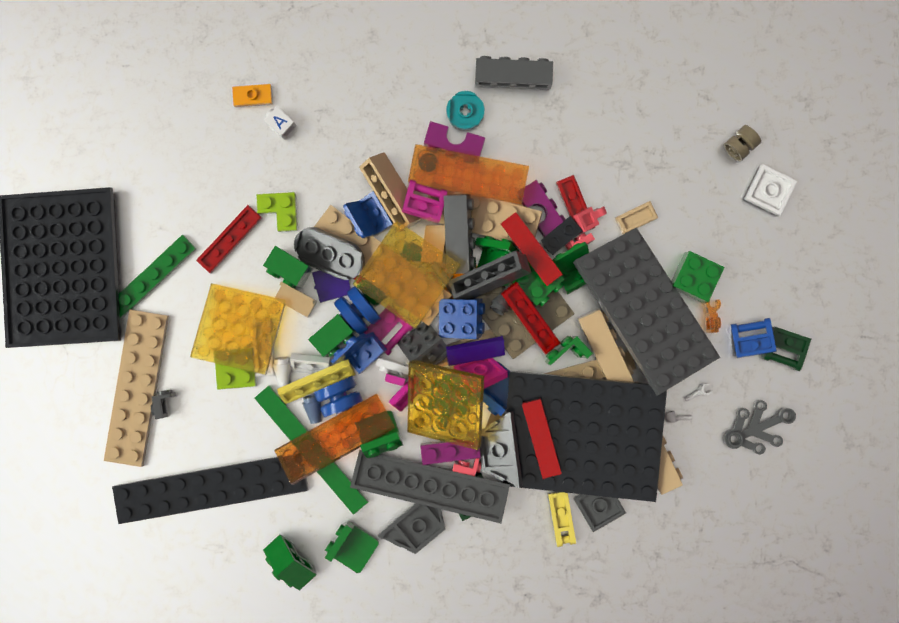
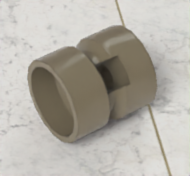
M748 125L742 126L735 133L736 136H732L724 143L727 153L740 162L750 154L749 150L753 151L761 143L758 133Z

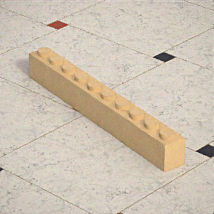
M596 309L577 318L605 379L634 382L631 376L634 372L630 364H625L623 357H626L621 346L617 347L615 342L617 336L613 328L609 330L607 325L609 319L604 311L601 312L600 309ZM664 436L662 437L657 488L661 495L683 486L681 482L683 476L679 468L675 469L672 463L675 459L671 451H667L664 446L667 444Z

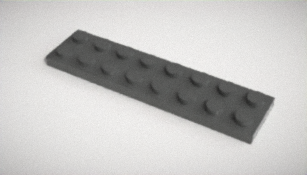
M359 450L350 488L502 524L510 487L509 484L381 454L373 458H366L362 450Z

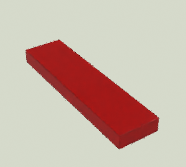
M247 205L196 261L211 274L263 218Z
M516 212L500 223L519 250L526 255L528 262L546 286H549L563 275Z
M517 282L501 293L545 355L561 343Z
M541 398L523 402L522 407L542 478L562 474Z

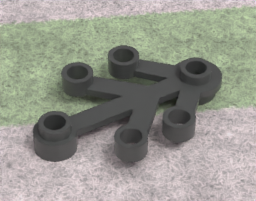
M757 400L754 403L755 411L749 427L742 431L745 419L749 417L750 412L746 408H739L736 412L738 418L732 430L726 432L724 442L729 448L737 449L743 446L753 450L758 455L765 452V446L762 443H752L745 438L754 436L770 442L772 446L779 447L783 444L782 437L765 433L763 430L781 422L786 424L793 423L796 419L794 410L783 408L777 416L759 423L763 411L767 409V403L763 400ZM760 402L763 403L762 409L758 408V404ZM742 410H745L746 415L744 417H741L740 412ZM785 412L788 413L787 419L783 418V414ZM733 435L736 436L735 442H731V437ZM776 437L779 439L778 444L773 442ZM758 445L762 447L760 452L756 451Z

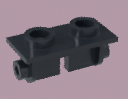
M570 216L540 241L544 244V248L554 255L581 233L582 229Z

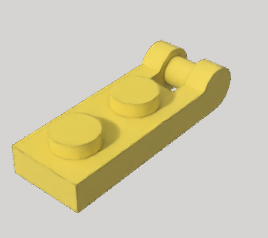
M548 493L556 546L561 547L566 543H570V545L576 544L568 493ZM568 531V535L561 536V532Z

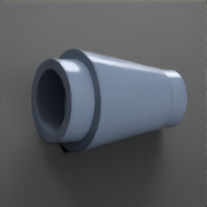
M314 394L303 397L304 402L302 404L310 424L321 422V402H317Z

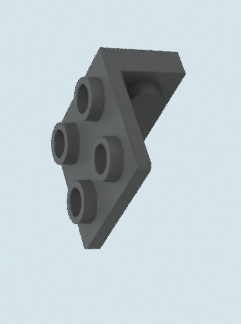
M424 322L397 343L421 376L425 375L447 357V345L434 328Z

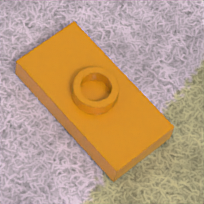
M271 84L232 87L234 107L273 104Z

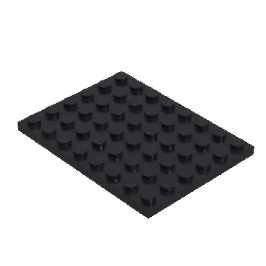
M113 188L0 195V253L5 348L121 341Z
M510 371L506 413L514 412L523 484L520 488L656 502L667 390L657 396L650 384ZM539 398L542 400L562 472L560 475L544 479L541 475L522 407L523 402ZM501 481V483L509 484L510 487H514V484L508 481Z

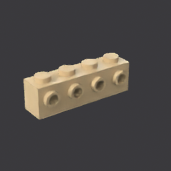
M385 152L369 157L359 166L399 232L414 226L423 219L402 212L407 188Z

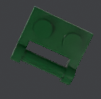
M772 327L776 348L796 354L797 359L793 360L773 352L762 354V359L766 361L772 360L793 367V370L800 371L803 367L811 338L778 327Z

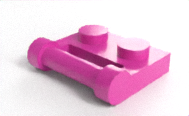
M410 179L402 212L439 223L444 208L443 196L447 195V190H437L418 184L415 180ZM414 191H417V192H420V193H424V194H427V195H430V196L437 197V198H439V199H438V201H436V200H433V199H430V198H426V197H423V196H420V195L413 194V192H414Z
M390 305L379 314L382 319L376 324H370L368 330L364 332L365 334L374 332L382 342L400 322L403 325L386 345L382 342L387 349L384 353L388 356L403 336L414 328Z

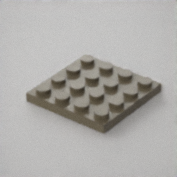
M501 286L476 298H482V303H485V314L482 315V319L496 337L503 336L505 350L512 359H515L536 342L510 307L504 315H499L490 308L492 305L491 301L506 287ZM552 291L548 295L550 299L542 307L538 304L535 308L550 329L554 330L575 313L559 292L555 293Z

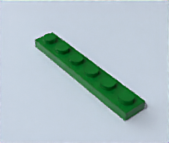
M181 235L119 293L120 320L129 313V309L132 310L196 250V247L184 235Z

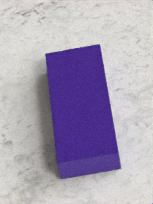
M503 336L447 346L448 366L504 356Z

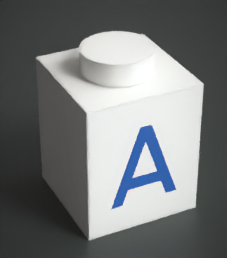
M278 107L269 110L264 120L283 139L297 126Z

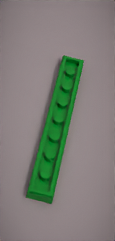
M270 385L254 397L353 515L369 502L358 489L350 488L351 480Z

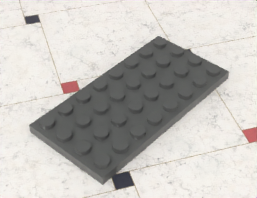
M637 227L573 262L657 396L721 358L677 289L672 286V281Z

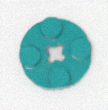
M471 91L456 93L448 101L446 108L447 118L451 125L460 130H471L479 126L485 111L482 100ZM464 106L471 110L467 115H463L460 112V109H463Z

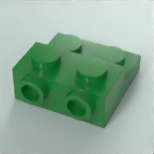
M529 263L531 273L511 283L517 282L533 305L536 307L540 304L542 307L550 299L548 295L552 291L556 293L564 286L561 283L564 278L561 276L549 286H546Z

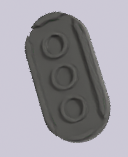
M316 227L305 228L295 237V252L297 251L298 258L306 265L342 280L356 278L364 270L365 257L362 250L348 240Z

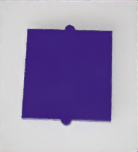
M320 270L312 272L315 283L314 289L317 290L320 303L347 296V291L351 289L350 280H342Z

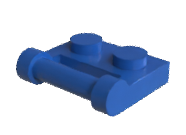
M765 318L764 321L741 325L731 324L737 358L777 352L770 318ZM766 328L767 333L739 338L738 333Z

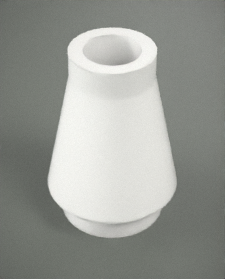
M289 357L275 358L272 365L278 385L285 386L290 384L291 365Z

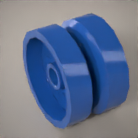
M356 286L347 291L348 297L353 302L352 304L344 297H340L334 302L343 319L359 335L368 330V326L363 320L364 317L371 324H376L382 319Z
M353 376L313 392L317 402L330 399L329 403L320 408L323 417L334 413L339 414L363 401L359 391L350 394L346 392L357 385Z

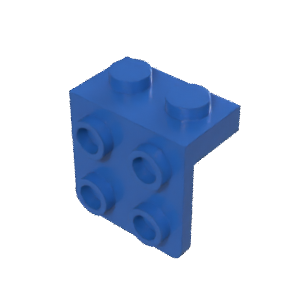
M374 191L359 201L343 205L345 215L353 223L356 234L363 239L379 235L394 225Z
M482 298L471 300L441 299L439 301V336L441 338L478 339L482 337V334L485 332V323L482 322V315L485 314V303H482Z
M374 332L362 333L357 338L355 336L351 337L346 342L347 346L345 348H340L333 354L334 358L330 362L334 365L348 359L358 374H361L387 349Z
M498 362L508 372V378L475 393L473 390L470 392L473 393L472 397L477 402H484L488 405L487 409L492 414L502 416L507 409L510 370Z

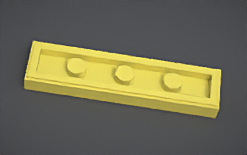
M347 359L280 387L277 391L283 402L287 404L356 374L350 361Z

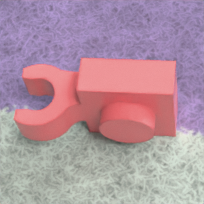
M604 206L594 210L592 207H588L573 217L577 225L582 229L581 233H584L599 225L598 218L607 214Z

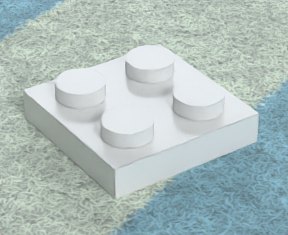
M762 164L744 200L780 216L797 181Z

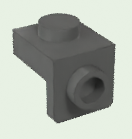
M169 390L158 391L157 396H152L151 413L155 416V419L168 417L165 398L176 396V393H170Z

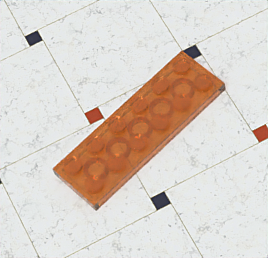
M415 144L408 183L411 179L427 187L522 205L529 166Z
M375 394L274 451L290 484L294 485L361 447L360 445L373 441L393 430L395 426L380 398Z

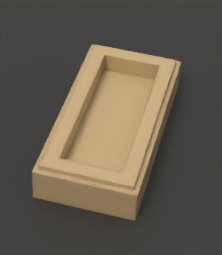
M651 201L617 216L615 219L622 234H625L636 227L639 228L657 219L658 216Z

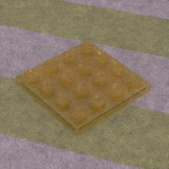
M396 220L353 282V285L417 329L461 264Z
M211 283L190 357L266 375L286 301Z
M411 360L408 373L407 432L478 450L481 447L484 376Z

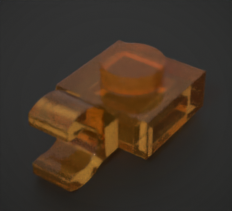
M709 300V302L704 303L706 308V333H716L721 328V319L718 317V313H716L721 306L720 300H715V307H711Z

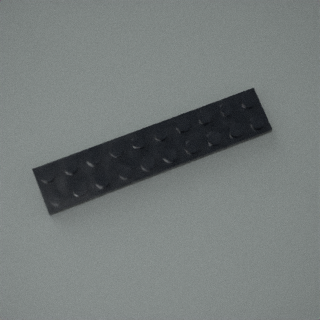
M301 453L112 486L118 524L309 490L304 459Z

